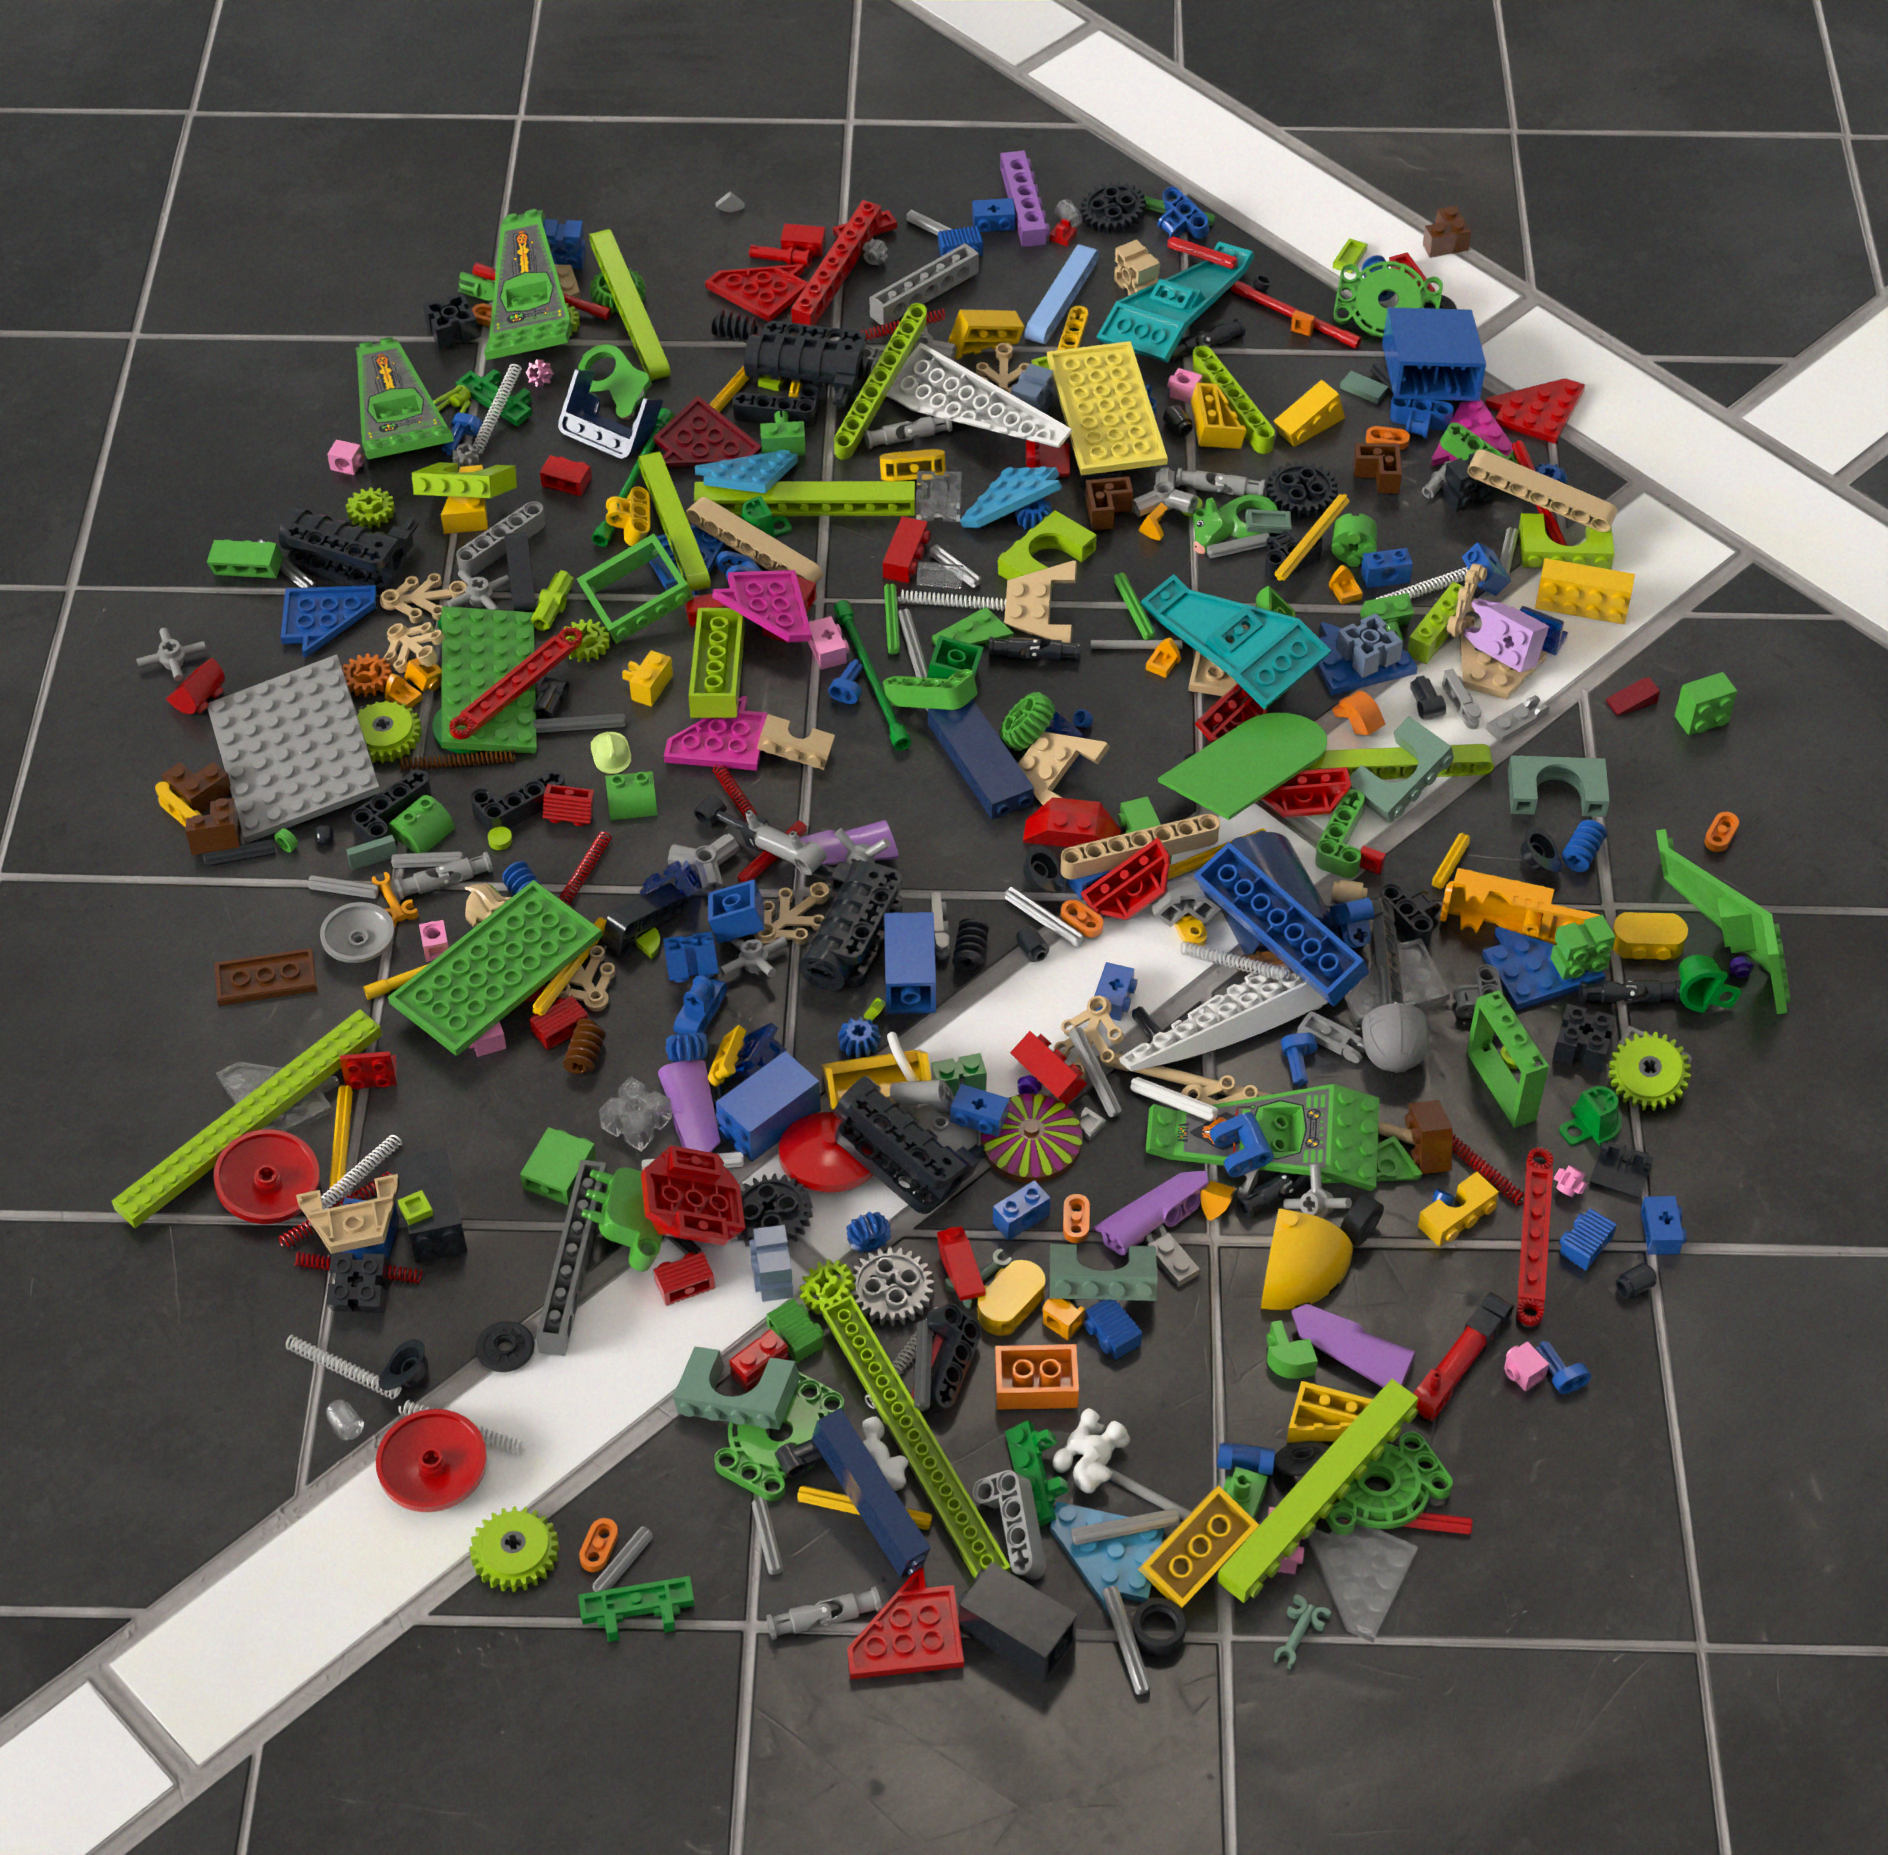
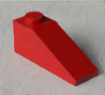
M950 1227L937 1232L940 1259L959 1300L964 1301L986 1295L970 1242L963 1227Z

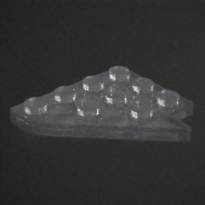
M1422 939L1401 944L1397 943L1404 1004L1414 1006L1418 1003L1420 1007L1449 1000L1450 992ZM1376 951L1367 965L1369 973L1357 984L1349 999L1348 1007L1356 1022L1363 1020L1370 1011L1381 1006Z
M237 1062L217 1072L216 1075L236 1105L283 1068ZM337 1076L327 1078L262 1130L274 1129L291 1134L333 1112L323 1093L340 1085Z
M1338 1517L1337 1522L1341 1525H1347L1350 1523V1520L1346 1517ZM1356 1523L1355 1529L1348 1535H1339L1333 1530L1329 1535L1314 1529L1307 1539L1346 1630L1374 1643L1417 1553L1418 1547L1379 1529L1364 1527Z

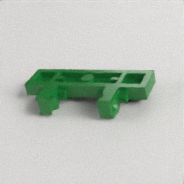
M495 369L482 377L469 371L456 382V387L458 385L465 386L469 389L471 398L490 409L495 396H497L498 389H500L497 386L502 382L500 372ZM523 388L515 396L509 395L500 416L518 427L532 415V410L528 407V404L532 401L531 392Z
M1027 1420L1005 1431L1014 1472L1027 1477L1031 1482L1038 1524L1041 1527L1056 1520L1053 1503L1056 1502L1057 1497L1069 1492L1067 1481L1061 1477L1051 1480L1046 1478L1041 1458L1043 1455L1042 1451L1057 1444L1055 1434L1049 1431V1429L1040 1432L1035 1431L1033 1423Z
M690 1576L578 1595L582 1625L598 1622L599 1628L606 1627L608 1642L619 1640L617 1623L624 1622L623 1618L654 1613L655 1617L662 1616L665 1633L675 1631L673 1615L680 1614L679 1608L695 1606Z

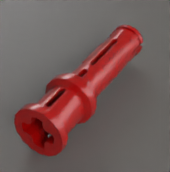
M752 244L749 248L750 258L782 261L788 265L803 264L805 268H810L813 254L810 249L806 251L796 250L794 247L778 249Z

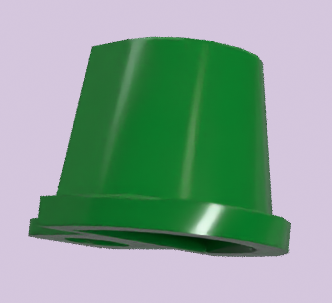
M762 496L750 499L743 504L741 519L771 537L775 538L776 536L791 532L792 527L785 516L773 518ZM782 523L785 527L779 530L774 529V524Z
M1692 955L1680 963L1678 968L1681 981L1679 994L1681 1001L1687 1008L1704 1013L1709 1004L1724 1008H1732L1741 995V990L1738 987L1723 984L1728 975L1726 972L1721 971L1712 957ZM1724 992L1733 993L1729 1000L1722 1001L1719 999L1720 995Z
M1596 1086L1581 1092L1577 1103L1571 1106V1111L1577 1118L1559 1126V1132L1568 1144L1572 1146L1592 1137L1599 1146H1602L1603 1141H1612L1618 1136L1622 1127V1117L1618 1111V1097L1616 1093L1605 1086ZM1570 1127H1577L1582 1131V1135L1573 1137L1567 1130Z

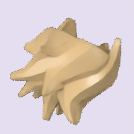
M487 883L465 887V890L471 891L466 903V920L470 925L476 927L512 897L501 896L492 885Z

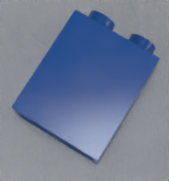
M1388 307L1382 346L1394 399L1480 401L1486 361L1472 310Z

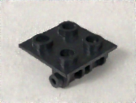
M1611 1140L1608 1142L1603 1141L1589 1183L1640 1199L1654 1158L1649 1156L1648 1152L1643 1153L1637 1150L1634 1152L1633 1147H1631V1150H1628L1626 1145L1621 1148V1145L1612 1143Z

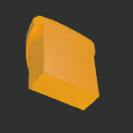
M1161 502L1146 517L1139 531L1151 539L1161 540L1164 534L1158 522L1168 507Z
M1341 565L1332 575L1328 584L1329 588L1333 590L1341 605L1361 600L1363 593L1356 583L1352 572L1346 566Z
M1172 638L1163 640L1156 647L1146 663V670L1166 678L1176 663L1178 664L1181 661L1179 649Z
M396 674L389 676L385 688V699L392 703L397 701L398 705L404 703L406 709L423 700L422 693L408 684L405 679Z
M1210 1181L1206 1188L1201 1190L1202 1209L1209 1221L1214 1220L1227 1209L1234 1195V1187Z

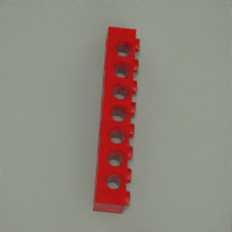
M862 200L791 308L792 323L813 326L817 324L864 252L863 246L866 242L871 241L881 225L882 206Z

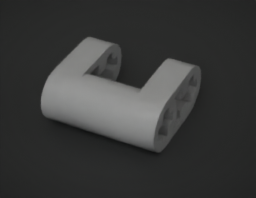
M943 1080L892 1083L890 1086V1096L900 1104L899 1108L905 1114H916L918 1104H931L939 1113L950 1112L951 1104L954 1100L953 1093Z

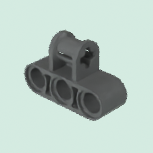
M1488 964L1481 965L1476 970L1474 984L1461 985L1453 990V998L1457 1002L1456 1015L1458 1017L1473 1018L1478 997L1498 990L1503 994L1499 972L1494 966Z

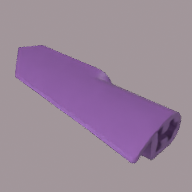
M885 820L845 831L855 845L864 843L871 847L887 838L890 841V847L875 855V860L897 859L899 857L894 838ZM827 830L800 838L805 843L812 841L822 847L827 854V858L822 865H835L839 861L847 862L846 854L848 850L835 836L834 833L836 831Z
M680 1061L663 1066L658 1071V1076L671 1107L674 1126L682 1147L711 1153L720 1144V1137L705 1061Z
M1207 1171L1179 1173L1095 1225L1092 1230L1102 1232L1103 1242L1107 1247L1120 1255H1125L1129 1252V1246L1139 1245L1144 1241V1236L1162 1223L1168 1227H1173L1198 1208L1201 1202L1200 1190L1208 1185Z
M1309 1304L1292 1310L1299 1338L1302 1340L1310 1339L1312 1346L1383 1388L1391 1379H1394L1400 1385H1404L1416 1351L1364 1332V1329L1358 1323Z

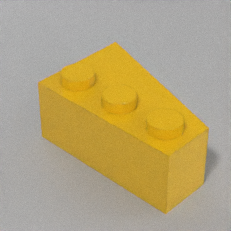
M959 310L947 343L956 345L955 359L962 358L963 354L971 352L979 354L982 349L992 347L994 350L1000 343L1018 344L1025 326L1016 311Z
M1323 380L1319 381L1274 420L1277 433L1295 447L1345 419L1339 393Z
M1196 383L1193 391L1191 407L1198 445L1241 449L1247 429L1244 425H1240L1236 412L1230 410L1229 402L1217 384Z
M483 465L460 467L458 473L483 470ZM448 496L441 513L444 534L488 530L486 498Z
M1301 1381L1288 1428L1287 1443L1336 1441L1373 1399Z

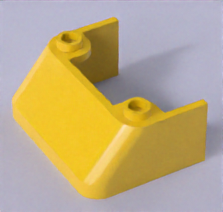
M922 1050L903 1051L919 1081L931 1080L928 1053ZM893 1053L821 1065L829 1107L835 1109L845 1092L864 1076H868L881 1087L880 1092L886 1097L890 1096V1086L892 1083L908 1082Z

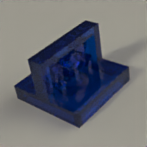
M772 1022L744 1037V1045L738 1051V1061L734 1065L736 1072L729 1077L730 1079L739 1074L748 1079L787 1050L773 1038L779 1028Z

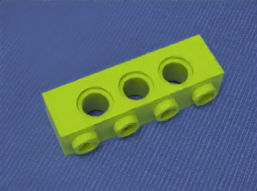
M1452 582L1410 635L1407 651L1413 659L1427 665L1450 634L1447 633L1448 620L1450 616H1456L1459 589L1464 586Z

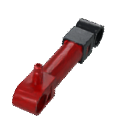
M1492 1292L1486 1295L1481 1305L1466 1322L1464 1332L1435 1370L1431 1369L1413 1394L1418 1397L1416 1409L1419 1415L1431 1422L1437 1417L1452 1396L1454 1387L1479 1353L1488 1348L1499 1333V1329L1507 1323L1514 1310L1513 1304Z

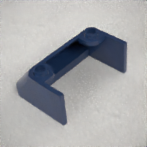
M575 369L558 422L560 431L571 438L615 457H631L651 436L663 400L643 398L637 419L634 421L631 429L598 415L601 406L600 400L595 394L589 392L595 371Z

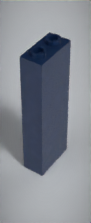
M973 699L965 706L955 710L928 709V726L991 819L1005 816L1010 812L1026 808L1034 803L1033 785Z
M839 1408L818 1420L812 1436L813 1442L899 1577L901 1578L907 1573L911 1576L916 1570L923 1567L922 1564L927 1560L926 1557L931 1547L843 1410Z

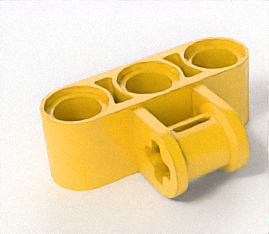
M636 486L631 489L627 499L616 496L609 498L606 501V508L608 510L606 514L607 523L623 528L624 540L630 546L645 539L650 530V495L648 491Z

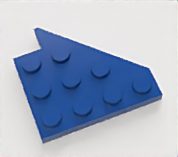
M690 525L710 574L715 565L717 555L723 551L726 544L697 526ZM666 535L657 536V539L679 571ZM660 556L649 561L666 591L678 584ZM700 590L692 591L694 596L700 592Z
M376 585L285 588L280 637L282 644L303 643V657H308L376 608Z
M1325 622L1320 623L1319 629L1324 637L1319 639L1331 650V653L1316 668L1331 695L1417 674V666L1408 651L1402 650L1400 661L1388 667L1379 665L1377 672L1362 678L1352 667L1353 660L1346 661L1336 650L1338 630L1342 628Z
M1496 927L1495 935L1501 944L1484 949L1482 954L1486 963L1498 970L1501 987L1515 1010L1579 990L1580 981H1585L1586 984H1598L1605 980L1603 971L1590 973L1589 970H1585V973L1578 978L1563 980L1550 958L1554 944L1502 927Z

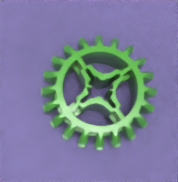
M629 268L628 271L640 299L643 301L646 296L644 280L637 271L633 272ZM599 271V275H595L591 281L590 297L593 303L611 308L613 315L619 311L603 273Z
M1040 692L1026 695L1024 699H1020L1019 703L1014 705L1012 710H1009V714L1004 718L1005 721L1001 723L999 731L1000 738L1009 748L1015 751L1028 748L1050 726V721L1055 713V705L1047 696Z

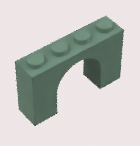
M1410 716L1393 733L1396 744L1418 760L1416 771L1406 780L1386 782L1361 765L1350 776V789L1361 791L1365 797L1364 804L1389 823L1395 818L1401 817L1405 808L1419 798L1421 791L1427 785L1429 786L1434 783L1437 775L1443 769H1447L1454 758L1452 747Z
M1510 756L1508 782L1511 814L1535 815L1538 801L1537 786L1547 780H1562L1570 783L1578 790L1581 798L1582 816L1606 817L1610 800L1605 759Z
M1050 1244V1298L1157 1301L1156 1247L1129 1246V1263L1126 1266L1117 1270L1099 1271L1084 1267L1078 1262L1076 1245Z
M694 1346L673 1395L678 1414L687 1417L707 1418L712 1421H728L738 1425H753L763 1429H780L800 1379L795 1361L769 1358L763 1376L753 1390L740 1396L729 1397L715 1391L724 1369L720 1350Z

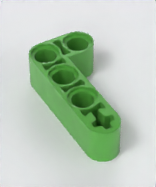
M1459 423L1449 424L1440 440L1441 446L1458 459L1466 460L1469 454L1484 449L1519 464L1514 451L1506 457Z
M969 669L957 671L948 679L893 676L883 681L885 694L891 706L955 710L965 706L978 694L973 671Z
M1350 789L1338 804L1317 844L1316 866L1344 878L1357 876L1360 867V851L1355 847L1347 845L1362 817L1365 797L1361 791Z

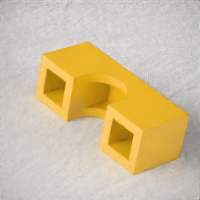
M1475 1172L1458 1185L1455 1200L1461 1207L1447 1206L1438 1199L1420 1212L1417 1227L1439 1247L1447 1241L1452 1242L1463 1229L1471 1228L1484 1214L1489 1215L1495 1210L1499 1191L1478 1172Z

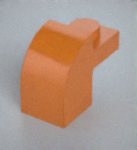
M1358 691L1349 697L1341 699L1339 704L1332 708L1335 717L1349 718L1354 733L1358 735H1370L1386 725L1376 702L1363 691Z

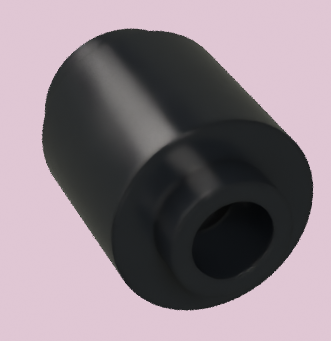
M1179 405L1170 406L1165 410L1163 420L1175 435L1184 437L1192 431V420Z
M1027 926L1017 933V944L1029 961L1039 962L1047 957L1050 949L1049 945L1037 929Z
M1640 1263L1619 1276V1279L1615 1281L1616 1288L1622 1297L1626 1299L1629 1297L1635 1298L1656 1285L1657 1275L1651 1266Z

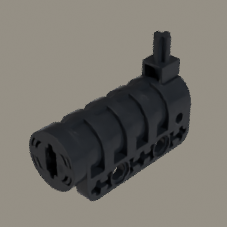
M771 321L765 324L761 335L751 334L749 336L744 354V371L746 376L762 379L764 376H769L775 381H783L786 378L791 379L793 383L803 384L805 381H810L816 386L833 384L835 390L833 405H837V408L841 409L842 406H845L848 398H854L856 391L862 389L869 371L868 359L864 356L866 347L865 335L855 330ZM792 332H798V333H799V334L796 335V336H790V335H789V334L792 333ZM833 337H839V338H840V339L837 340V341H832V340H830V339L833 338Z
M293 506L285 513L279 529V544L281 548L292 551L289 555L290 562L303 573L345 586L376 585L377 595H382L384 591L391 589L402 573L407 553L414 545L412 534L419 526V523L410 517L401 528L393 526L388 534L380 531L372 533L367 527L360 525L352 527L351 523L340 519L332 521L330 516L320 513L313 515L310 510ZM317 564H325L322 568L314 567ZM357 576H364V577H365V578L362 579V580H355V579H354V578L357 577Z
M839 861L836 868L821 864L813 872V876L831 881L832 890L838 892L822 920L811 944L804 953L799 963V971L809 983L823 990L836 991L841 989L843 985L857 988L866 981L885 945V925H882L884 913H902L903 899L899 894L902 888V875L895 869L868 861H860L853 866ZM891 881L889 888H887V882ZM866 954L870 956L868 960L863 961ZM856 968H858V975H855L854 977H850V976H853V975L855 974Z
M864 1076L845 1092L834 1109V1115L842 1121L835 1132V1141L912 1209L921 1214H928L945 1202L960 1187L963 1181L974 1173L980 1160L986 1156L984 1152L985 1147L982 1144L980 1146L976 1144L969 1150L962 1146L957 1151H954L950 1146H942L937 1141L938 1136L930 1129L924 1130L918 1125L919 1120L911 1113L905 1114L899 1108L900 1104L893 1097L884 1096L880 1092L881 1087L868 1076ZM861 1148L870 1150L872 1154H865ZM899 1181L908 1183L910 1188L903 1187Z

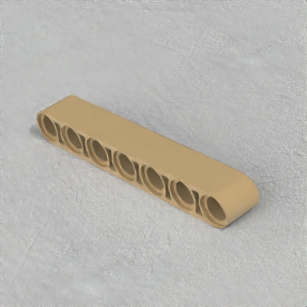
M1485 450L1475 452L1467 469L1468 474L1474 479L1600 532L1609 531L1617 515V508L1607 501Z
M706 497L699 498L686 510L687 519L693 525L741 554L751 557L754 562L769 571L795 570L797 577L816 583L823 576L822 569L816 563Z
M1204 814L1066 848L1061 854V874L1066 879H1077L1113 870L1157 837L1161 839L1170 856L1212 846L1219 839L1220 819L1213 814Z

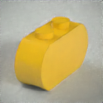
M929 449L895 452L879 456L881 479L885 481L935 478L946 475L945 451Z
M1624 912L1614 922L1612 932L1616 938L1613 950L1623 958L1675 959L1683 952L1688 927L1685 921L1674 913Z
M1027 1260L1012 1261L1005 1269L1002 1268L998 1271L994 1281L989 1286H984L986 1295L978 1297V1321L982 1328L994 1335L1004 1336L1012 1334L1044 1300L1045 1275L1037 1264Z

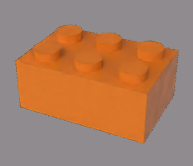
M1076 1344L995 1346L997 1410L1078 1408L1079 1384Z

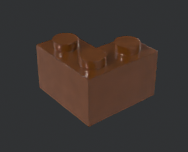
M1457 206L1437 209L1436 223L1425 225L1423 247L1429 258L1468 251L1471 230Z
M1355 443L1353 458L1354 477L1376 478L1377 493H1399L1402 478L1399 444Z
M1130 477L1086 480L1085 502L1091 530L1113 529L1115 512L1132 511L1133 490Z
M179 762L161 774L163 782L169 784L171 792L178 798L182 797L193 811L197 810L200 814L210 808V801H216L231 794V783L228 773L215 762L210 763L195 774Z
M220 798L216 801H210V815H195L191 818H186V835L191 855L240 848V822L234 798Z
M1432 1100L1409 1103V1114H1405V1124L1407 1129H1411L1412 1140L1415 1144V1149L1411 1150L1414 1164L1418 1166L1422 1174L1452 1171L1453 1128L1440 1101Z

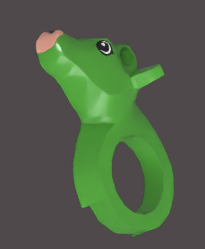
M609 344L595 346L583 355L578 369L590 370L591 366L601 358H614L616 360L614 372L602 381H593L590 392L609 390L616 403V414L623 420H630L634 415L636 407L643 401L647 390L652 385L649 375L646 372L635 369L617 347Z
M1249 494L1236 498L1217 509L1214 499L1212 497L1208 498L1205 508H1198L1193 512L1194 550L1200 554H1205L1209 545L1218 544L1229 536L1240 539L1264 533L1247 532L1246 523L1238 519L1237 514L1247 508L1278 511L1276 505L1269 498Z

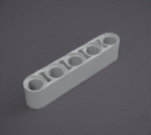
M536 501L525 504L460 548L456 553L459 571L465 569L470 576L476 575L507 553L506 533L527 531L528 538L543 529L545 527L543 505Z

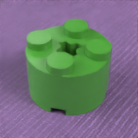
M1352 513L1339 517L1334 523L1331 550L1335 557L1347 563L1350 567H1357L1363 561V553L1376 552L1377 525L1371 517L1360 513L1359 516H1352Z

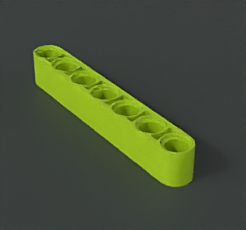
M1207 346L1196 347L1193 351L1192 363L1194 373L1202 375V383L1217 384L1229 402L1230 410L1236 412L1238 422L1247 429L1245 438L1255 451L1260 454L1272 452L1275 436L1274 428L1215 353Z

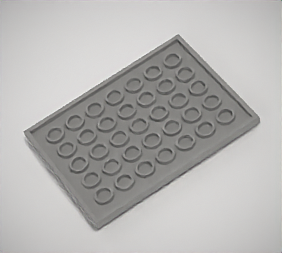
M337 654L209 702L208 712L225 772L229 776L230 790L235 800L239 822L247 843L276 833L282 828H289L381 793L375 769Z

